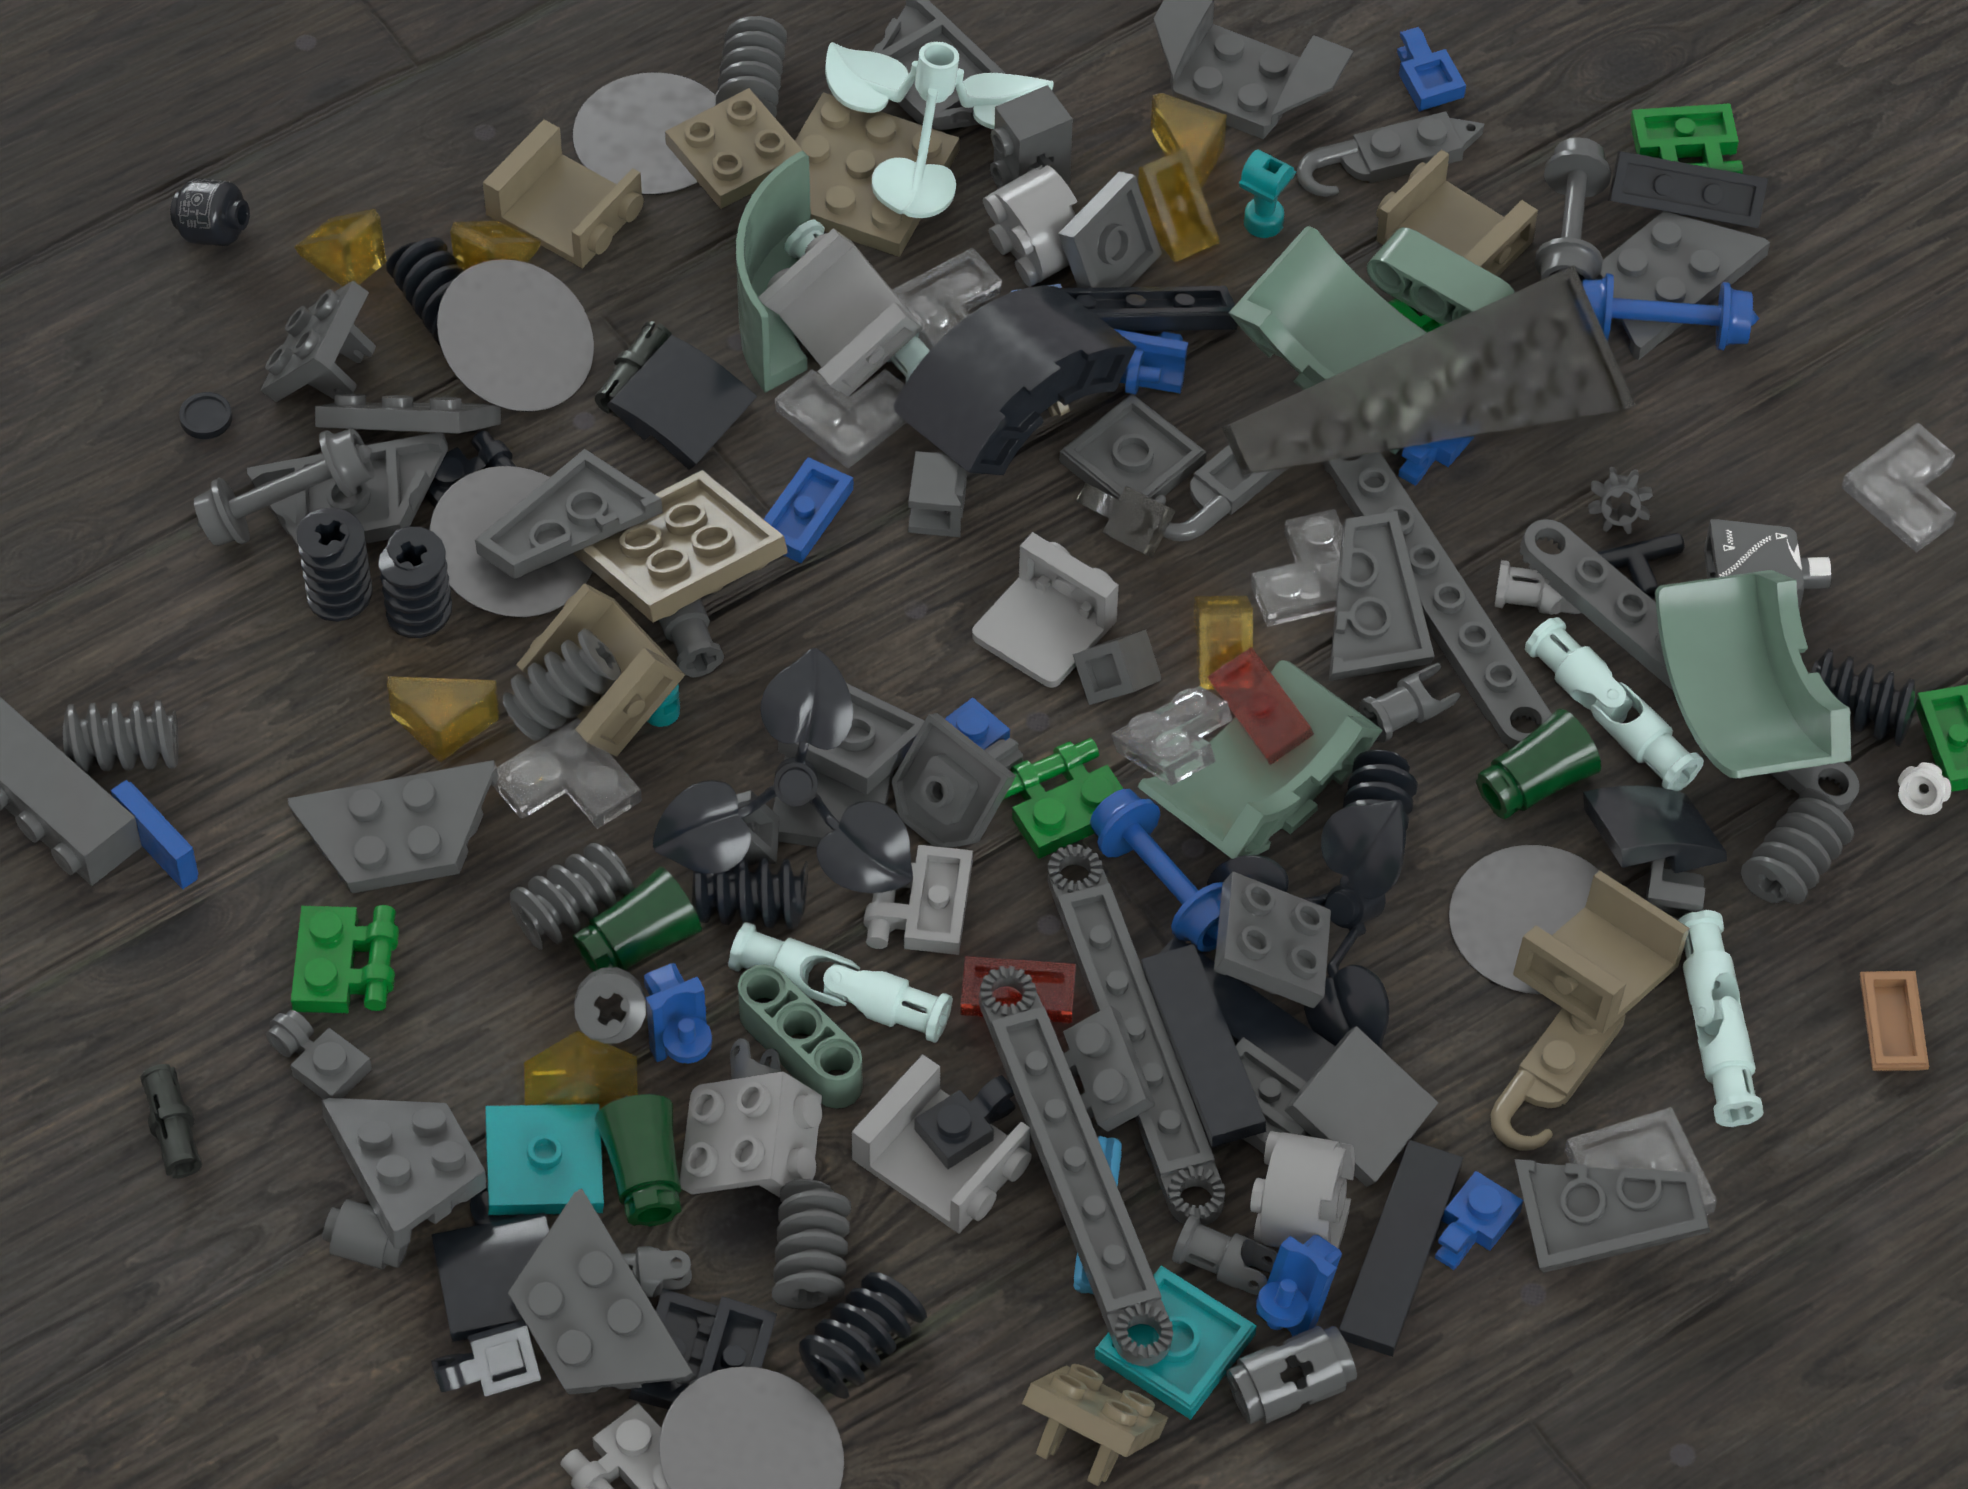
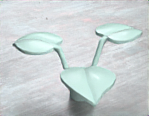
M833 42L828 47L825 74L830 91L841 104L850 109L867 113L879 112L887 106L889 99L894 102H901L914 82L919 95L926 101L917 161L914 162L900 157L891 158L880 163L872 175L871 186L877 199L892 211L913 218H927L943 212L952 203L955 196L956 180L952 171L942 165L926 164L936 103L945 101L956 88L961 106L973 108L974 119L979 124L994 129L996 106L1046 85L1052 90L1053 81L1003 73H981L970 76L963 81L964 70L958 68L959 53L953 46L944 42H930L922 46L919 51L918 61L912 62L910 73H908L907 68L901 62L892 57L871 51L848 49Z

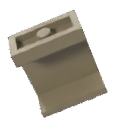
M543 120L483 182L487 216L582 269L596 254H602L608 248L613 236L626 222H632L639 215L644 203L641 172L632 168L617 184L562 154L560 128L546 120Z
M1442 149L1427 164L1424 162L1418 164L1409 176L1408 182L1396 193L1393 191L1388 193L1381 201L1376 212V216L1379 218L1376 241L1382 245L1387 242L1397 229L1401 227L1410 228L1490 273L1499 276L1533 243L1538 210L1521 200L1503 217L1446 181L1449 154Z
M584 583L576 594L566 601L561 612L545 631L532 642L529 650L516 665L527 674V668L532 663L540 664L548 672L544 656L550 651L555 652L565 660L561 650L563 642L566 640L573 641L582 649L578 640V633L585 628L596 635L612 652L622 674L604 695H600V699L594 705L583 706V711L577 715L581 723L575 730L587 743L617 757L683 679L685 674L614 598Z
M1599 871L1593 876L1585 907L1559 930L1550 935L1535 925L1523 936L1513 975L1603 1034L1678 968L1690 928L1602 871Z

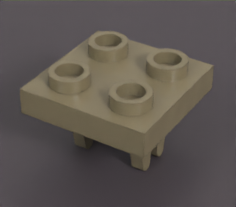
M750 88L665 131L666 145L720 209L755 192L761 182L776 167L796 153L803 151Z
M1072 1364L1071 1367L1066 1365L1032 1382L1022 1404L1049 1418L1036 1455L1046 1460L1050 1454L1054 1456L1068 1428L1101 1444L1087 1479L1088 1482L1099 1486L1101 1481H1107L1119 1454L1128 1457L1159 1439L1168 1417L1155 1411V1403L1149 1398L1129 1390H1124L1121 1394L1102 1384L1103 1376L1093 1369L1079 1364Z

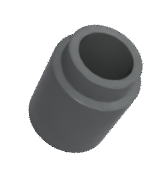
M349 1199L345 1200L341 1209L331 1208L322 1235L323 1240L330 1242L329 1252L331 1255L382 1270L385 1269L386 1265L399 1268L409 1246L408 1243L401 1248L394 1249L372 1207Z

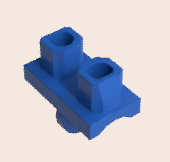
M1114 329L1136 346L1119 382L1126 384L1125 393L1137 394L1139 386L1181 393L1188 342H1183L1180 334L1162 332L1160 335L1150 336L1139 334L1135 331Z
M675 963L668 964L644 975L645 988L650 995L646 997L650 1051L656 1062H660L669 1056L679 1063L689 1064L698 1062L706 1057L711 1050L712 1034L706 1021L705 990L699 978L695 977L684 982Z
M1313 1235L1304 1244L1289 1236L1280 1245L1267 1284L1262 1287L1258 1294L1256 1314L1262 1317L1273 1330H1280L1283 1327L1287 1328L1291 1332L1292 1337L1316 1327L1342 1255L1341 1251L1319 1235Z

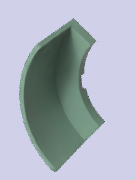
M800 151L788 158L761 182L744 209L736 238L741 346L746 363L764 393L807 371V357L799 347L792 330L779 314L763 305L758 299L767 289L768 282L776 273L790 268L799 260L789 256L784 250V246L788 237L800 225L811 220L809 156L804 151Z
M1311 226L1303 229L1229 312L1241 329L1268 358L1275 354L1283 358L1299 373L1293 382L1323 407L1329 400L1333 401L1343 409L1351 420L1349 427L1365 432L1374 443L1394 454L1399 451L1473 366L1468 356L1459 353L1434 338L1384 300L1345 263L1319 231Z
M1765 570L1661 585L1656 589L1655 600L1659 635L1674 695L1685 722L1697 744L1722 773L1730 778H1744L1851 761L1850 707L1844 705L1832 694L1818 672L1808 674L1800 653H1804L1808 649L1800 618L1795 579L1774 570Z
M1281 660L1275 665L1269 676L1242 710L1206 746L1170 771L1155 777L1143 778L1138 784V788L1230 858L1258 855L1269 849L1271 842L1268 839L1280 829H1284L1289 834L1293 833L1318 810V804L1313 800L1332 779L1342 785L1352 773L1354 759L1360 753L1371 748L1382 732V729L1294 664Z

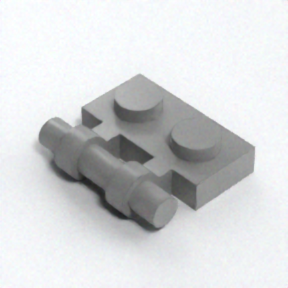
M918 845L916 863H911L913 879L908 885L903 887L912 888L909 905L894 903L896 891L899 889L883 893H873L872 903L866 906L863 921L864 926L868 929L866 944L875 949H883L888 945L889 933L895 929L905 930L904 949L959 955L973 863V851Z
M639 1403L592 1437L593 1447L600 1454L601 1459L589 1462L578 1449H574L565 1455L560 1464L572 1477L571 1486L574 1489H614L610 1483L619 1476L631 1489H669L662 1472L659 1456L662 1428Z

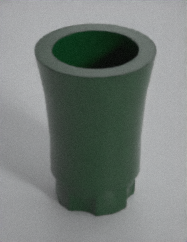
M1557 709L1530 735L1510 750L1492 760L1491 766L1478 774L1476 784L1482 798L1488 803L1493 813L1499 818L1506 819L1518 810L1525 811L1542 799L1575 782L1598 774L1601 771V759L1592 738L1583 725L1567 710Z
M660 866L636 889L612 907L591 919L589 926L573 935V940L583 960L592 972L601 968L612 967L626 970L655 952L702 932V927L691 902L680 885L665 868Z
M641 1094L624 1097L605 1105L597 1112L595 1122L608 1152L619 1201L624 1205L628 1223L633 1226L646 1225L652 1227L672 1221L673 1217L682 1211L679 1199L681 1185L676 1165L673 1137L672 1101L661 1095Z

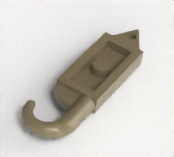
M1562 1008L1519 1065L1518 1072L1494 1103L1490 1118L1491 1128L1497 1139L1507 1147L1519 1151L1535 1150L1544 1146L1553 1136L1550 1129H1545L1538 1135L1523 1136L1512 1128V1116L1523 1101L1544 1108H1556L1562 1104L1565 1105L1622 1029L1626 1015H1623L1602 1034Z

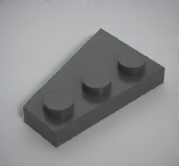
M348 393L335 394L334 403L315 406V427L463 433L501 424L500 406L495 404L461 403V398L452 397L430 398V403H413V396L392 395L382 396V403L366 402L365 394Z
M584 449L475 539L477 554L514 579H517L663 513L662 501L660 497Z
M1397 510L1347 518L1342 529L1329 681L1431 664L1435 655Z
M1514 1159L1539 1267L1543 1273L1711 1232L1698 1177L1695 1172L1627 1167L1622 1170L1588 1167L1587 1164L1566 1163V1165L1536 1163L1532 1160Z

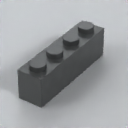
M0 697V811L6 808L14 815L20 830L32 842L36 843L41 840L51 849V854L57 864L67 874L73 875L77 872L85 881L93 886L142 847L135 816Z

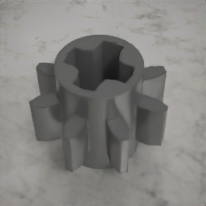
M1610 467L1609 479L1604 484L1598 481L1591 482V490L1600 496V500L1592 501L1588 504L1590 514L1603 513V531L1607 532L1614 524L1623 526L1626 533L1631 534V523L1637 517L1649 520L1650 511L1641 505V501L1649 500L1653 497L1652 488L1646 486L1638 488V470L1634 469L1627 477L1618 475L1615 468ZM1623 492L1629 493L1631 505L1621 503L1617 509L1612 508L1611 496L1619 498Z

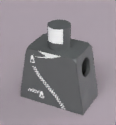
M1710 519L1704 546L1707 579L1774 570L1796 580L1799 611L1804 589L1830 588L1831 564L1829 557L1800 558L1797 533L1792 528Z

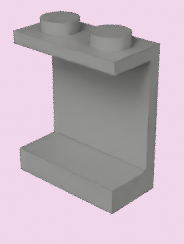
M834 228L829 233L821 234L813 239L806 247L805 255L790 268L776 273L768 282L767 289L758 297L763 305L779 314L822 368L818 372L832 388L847 397L923 329L922 325L854 243Z
M922 1054L852 1131V1160L960 1234L972 1219L980 1221L986 1216L996 1200V1192L1008 1179L1011 1182L1016 1181L1028 1167L1032 1154L1029 1152L1030 1127L1020 1122L1009 1135H1006L990 1124L994 1129V1141L950 1169H947L914 1130V1118L950 1096L940 1089V1066Z

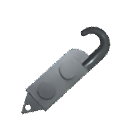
M1445 111L1354 134L1351 140L1319 147L1306 153L1298 163L1296 171L1298 181L1311 194L1329 197L1338 195L1340 190L1337 186H1325L1315 181L1312 173L1321 167L1341 163L1351 176L1361 181H1368L1371 184L1411 174L1418 164L1422 162L1427 164L1441 149L1449 154L1448 164L1462 161L1463 152L1483 134L1484 123L1449 118Z
M1304 412L1275 419L1264 415L1194 473V477L1190 482V496L1194 504L1200 509L1185 522L1171 523L1161 513L1162 507L1166 503V497L1159 495L1151 503L1148 512L1151 526L1166 539L1189 541L1203 535L1228 513L1230 515L1235 513L1302 457L1304 444L1301 441L1307 424L1308 414Z

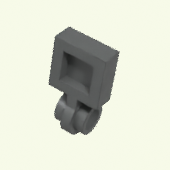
M289 1010L286 1014L278 1013L269 1023L271 1029L266 1033L269 1043L285 1057H290L294 1052L300 1055L291 1064L292 1076L322 1099L344 1098L372 1070L370 1058L331 1028H328L314 1042L311 1041L309 1038L314 1034L312 1026L301 1014L294 1010Z

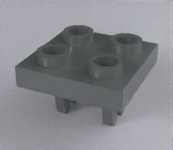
M351 281L335 292L331 289L327 290L311 307L301 306L298 308L285 326V331L289 334L284 344L274 351L266 363L265 369L269 371V374L260 391L275 402L280 401L306 384L311 385L334 399L335 394H353L357 384L334 362L339 353L356 363H361L364 355L368 357L373 355L376 349L375 344L354 325L369 292L355 281Z
M1232 872L1222 883L1214 972L1234 977L1262 988L1273 995L1277 994L1315 1008L1324 998L1331 910Z

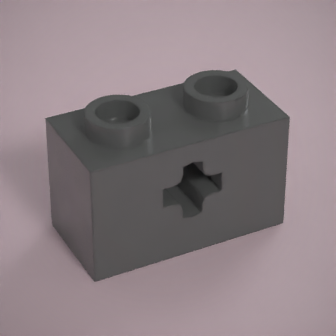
M1048 85L995 107L994 130L991 131V140L994 146V162L990 164V171L998 188L1041 165L1042 167L1047 165L1052 167L1067 185L1070 184L1073 118Z

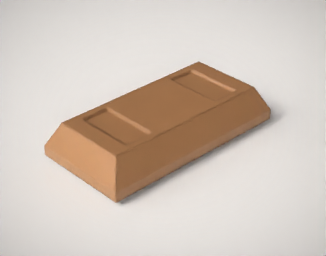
M1916 971L1860 972L1872 1070H1928L1929 1062Z

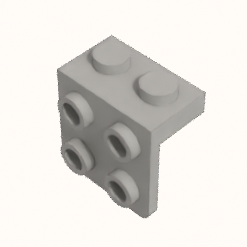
M1032 532L1020 545L1019 578L974 625L972 638L975 643L1044 686L1050 688L1057 687L1076 667L1073 654L1095 646L1117 622L1119 584L1115 583L1103 570L1091 568L1071 556L1060 544L1048 542Z
M785 1072L696 1086L690 1095L680 1174L681 1189L689 1194H700L760 1185L780 1197V1189L786 1183L794 1179L813 1180L816 1173L815 1155L818 1128L822 1119V1095Z

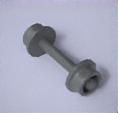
M1575 137L1560 142L1555 148L1554 155L1545 165L1544 178L1547 185L1555 192L1565 195L1561 238L1552 239L1539 247L1536 251L1535 266L1538 273L1541 274L1543 288L1550 294L1561 298L1580 297L1582 280H1594L1601 273L1603 258L1600 251L1591 243L1581 240L1585 197H1592L1603 192L1610 184L1612 171L1605 160L1603 147L1588 138Z
M353 428L336 434H332L328 430L319 434V442L324 456L322 460L238 497L235 496L231 487L224 479L219 477L213 480L210 490L194 498V507L198 517L197 526L203 529L208 539L215 546L231 541H236L242 545L250 540V532L245 516L333 478L343 494L347 497H352L357 493L359 485L375 476L370 458L372 449L365 446L361 437Z

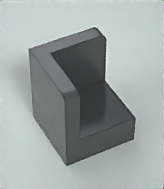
M1146 629L1097 644L1073 654L1089 705L1132 693L1161 681V674Z
M1665 858L1653 860L1649 871L1645 900L1676 920H1679L1680 917L1688 913L1702 911L1706 889L1703 888L1704 876L1689 872L1674 873L1671 869L1663 868Z

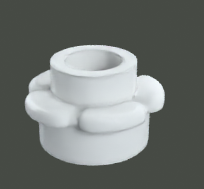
M1922 762L1918 767H1907L1900 774L1898 779L1900 786L1898 796L1901 803L1911 812L1932 815L1941 810L1943 801L1945 802L1950 798V781L1941 775L1942 770L1938 766ZM1921 784L1928 785L1929 792H1921L1919 786Z

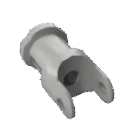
M1501 560L1495 607L1503 608L1508 603L1537 607L1539 613L1552 615L1560 612L1581 613L1548 585L1550 581L1542 574L1537 573V570L1511 567L1509 561Z

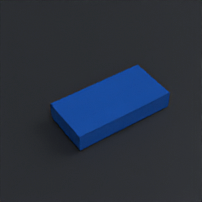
M125 780L111 790L112 797L135 816L142 847L182 890L198 879V870L193 847L132 782Z

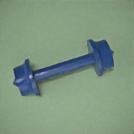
M1606 273L1603 279L1582 280L1580 298H1577L1571 304L1574 311L1578 313V332L1598 335L1601 342H1608L1612 318L1716 326V349L1724 351L1725 347L1730 344H1748L1751 326L1759 320V317L1753 311L1752 292L1733 289L1729 282H1722L1717 306L1613 298L1614 276L1613 274Z
M1131 789L1116 791L1105 798L1097 806L1090 819L1091 828L1098 836L1099 850L1107 857H1119L1134 850L1182 904L1175 914L1171 925L1174 936L1179 940L1190 941L1202 952L1216 949L1223 882L1213 883L1198 890L1150 835L1157 826L1161 815L1159 806L1151 799H1141Z

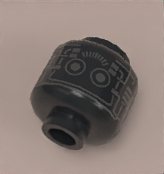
M195 178L186 182L181 190L175 193L171 202L170 215L173 226L178 229L180 235L187 242L228 246L235 242L242 230L247 227L250 219V208L235 183Z

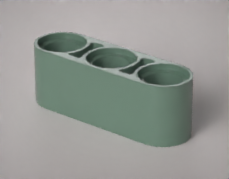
M1401 227L1397 229L1367 264V273L1370 279L1382 291L1476 343L1489 341L1519 304L1514 289L1503 279L1410 228Z
M765 964L755 965L747 969L740 976L738 982L739 1015L743 1027L766 1050L770 1048L776 1049L779 1054L780 1064L796 1080L821 1094V1103L823 1105L838 1109L854 1104L860 1097L863 1089L862 1055L857 1044L782 971L774 966ZM759 998L772 999L768 1003L755 1002ZM801 1033L809 1035V1037L805 1039H795L791 1037L795 1034ZM838 1069L847 1072L838 1076L828 1074L829 1071Z

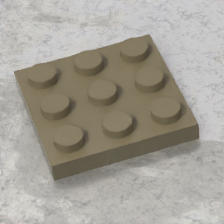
M823 92L795 139V142L809 156L811 220L815 219L817 222H820L827 233L834 228L851 241L900 257L921 218L898 214L882 204L873 193L871 186L872 175L880 163L891 158H907L916 162L923 125L881 111L875 113L856 111L841 104L833 95ZM931 129L926 164L942 165L950 169L959 153L960 138Z
M701 470L655 494L661 498L663 513L573 554L654 623L664 617L675 614L679 609L708 594L718 592L723 586L742 576L764 568L769 562L787 554L788 551L784 535Z

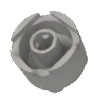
M1041 165L1036 169H1032L983 198L984 207L995 223L988 230L992 242L1002 255L1011 251L1017 259L1015 261L1016 269L1028 287L1047 279L1070 265L1058 233L1076 216L1071 205L1078 201L1062 177L1048 165L1045 167Z
M1270 1131L1264 1152V1163L1269 1165L1266 1179L1256 1178L1251 1195V1212L1258 1213L1254 1240L1265 1246L1280 1248V1245L1289 1236L1304 1244L1313 1235H1319L1339 1248L1345 1231L1351 1202L1350 1198H1346L1347 1180H1354L1355 1153L1353 1145L1298 1134Z

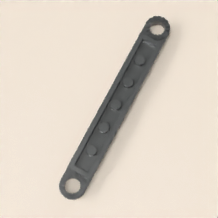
M1340 428L1331 432L1323 443L1322 464L1325 466V471L1331 475L1337 484V490L1355 517L1397 510L1427 628L1486 720L1490 721L1497 731L1503 745L1507 744V749L1513 748L1531 733H1522L1514 729L1511 725L1512 720L1515 721L1517 717L1522 719L1523 716H1526L1525 719L1531 717V721H1536V725L1540 726L1552 715L1372 439L1365 432L1355 428ZM1346 445H1348L1349 449L1355 447V451H1359V454L1362 456L1353 461H1346L1339 458L1335 452L1336 450L1339 451L1341 446L1343 449H1346Z
M1549 519L1538 520L1532 523L1527 528L1520 543L1521 549L1519 552L1521 556L1523 555V562L1525 564L1528 562L1530 569H1536L1537 573L1542 574L1550 581L1548 585L1673 690L1661 646L1656 602L1562 523ZM1547 537V541L1553 539V544L1558 543L1557 548L1561 549L1560 553L1554 555L1547 554L1541 551L1535 542L1539 538L1544 540ZM1844 762L1770 773L1788 790L1793 789L1799 795L1806 788L1815 789L1828 795L1838 805L1842 813L1849 809L1859 792V780L1855 772ZM1826 777H1828L1829 781L1832 778L1835 779L1834 783L1837 784L1839 782L1840 785L1838 787L1840 789L1843 788L1841 791L1842 795L1833 796L1825 793L1820 788L1818 780L1820 778L1825 780Z
M1077 844V847H1072V845H1067L1065 849L1061 847L1057 850L1056 854L1053 853L1049 860L1048 885L1095 1012L1097 1013L1111 1005L1121 1013L1156 1106L1139 1114L1135 1119L1166 1203L1173 1217L1179 1222L1185 1224L1189 1216L1193 1215L1200 1219V1224L1208 1225L1214 1222L1223 1211L1225 1202L1224 1183H1222L1215 1158L1111 884L1105 875L1102 861L1099 860L1097 853L1094 854L1092 852V849L1089 847L1085 849L1083 845ZM1079 865L1087 869L1090 874L1088 879H1083L1082 883L1079 880L1077 884H1074L1072 880L1068 883V879H1062L1063 876L1059 873L1067 866ZM1201 1187L1206 1189L1212 1198L1210 1203H1205V1207L1199 1205V1208H1195L1196 1205L1189 1207V1203H1184V1199L1180 1198V1195L1187 1188Z
M999 966L998 970L993 969L989 971V974L983 978L980 986L979 1006L1026 1125L1030 1127V1135L1116 1351L1124 1360L1134 1365L1149 1366L1156 1364L1168 1354L1173 1338L1172 1321L1170 1322L1161 1300V1293L1046 1009L1042 1006L1035 983L1032 982L1030 975L1024 974L1025 971L1021 968L1018 971L1013 966H1010V968ZM1007 986L1018 990L1023 998L1021 1002H1017L1016 1006L1011 1004L1010 1007H1007V1004L1001 1006L999 1001L996 1003L992 993L1000 987ZM1137 1324L1149 1325L1157 1331L1159 1335L1158 1342H1154L1153 1346L1149 1344L1145 1348L1144 1345L1140 1344L1139 1347L1135 1341L1131 1342L1132 1339L1128 1337V1329Z

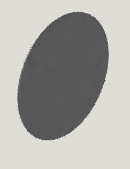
M640 73L612 81L591 95L579 110L573 127V142L576 153L585 167L616 184L632 168L641 172L642 194L674 192L697 183V180L666 145L665 131L715 106L716 95L696 81L668 73Z
M516 260L486 261L474 265L461 273L447 288L441 300L437 328L443 354L461 382L484 400L506 409L539 411L566 401L584 383L590 371L594 355L593 333L588 316L573 292L562 281L544 269Z
M499 466L486 468L458 480L439 500L431 518L430 531L434 532L444 544L449 586L471 604L483 610L504 616H537L560 608L571 596L576 594L584 583H587L592 570L573 553L517 579H514L477 554L475 539L550 477L521 467Z
M1541 845L1514 846L1485 856L1465 872L1452 894L1449 921L1458 949L1474 969L1492 982L1519 992L1541 994L1513 975L1522 938L1535 925L1553 935L1580 912L1586 905L1593 876L1599 870L1588 861L1571 852Z
M732 1367L718 1370L699 1378L681 1392L673 1402L664 1419L660 1433L659 1456L662 1472L669 1489H840L844 1470V1452L833 1418L820 1400L807 1388L783 1374L768 1369Z

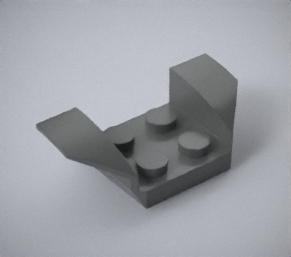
M1164 0L1154 17L1159 41L1171 73L1170 83L1174 105L1261 139L1268 135L1285 112L1332 91L1354 52L1351 49L1313 35L1301 57L1295 56L1213 24L1215 0Z

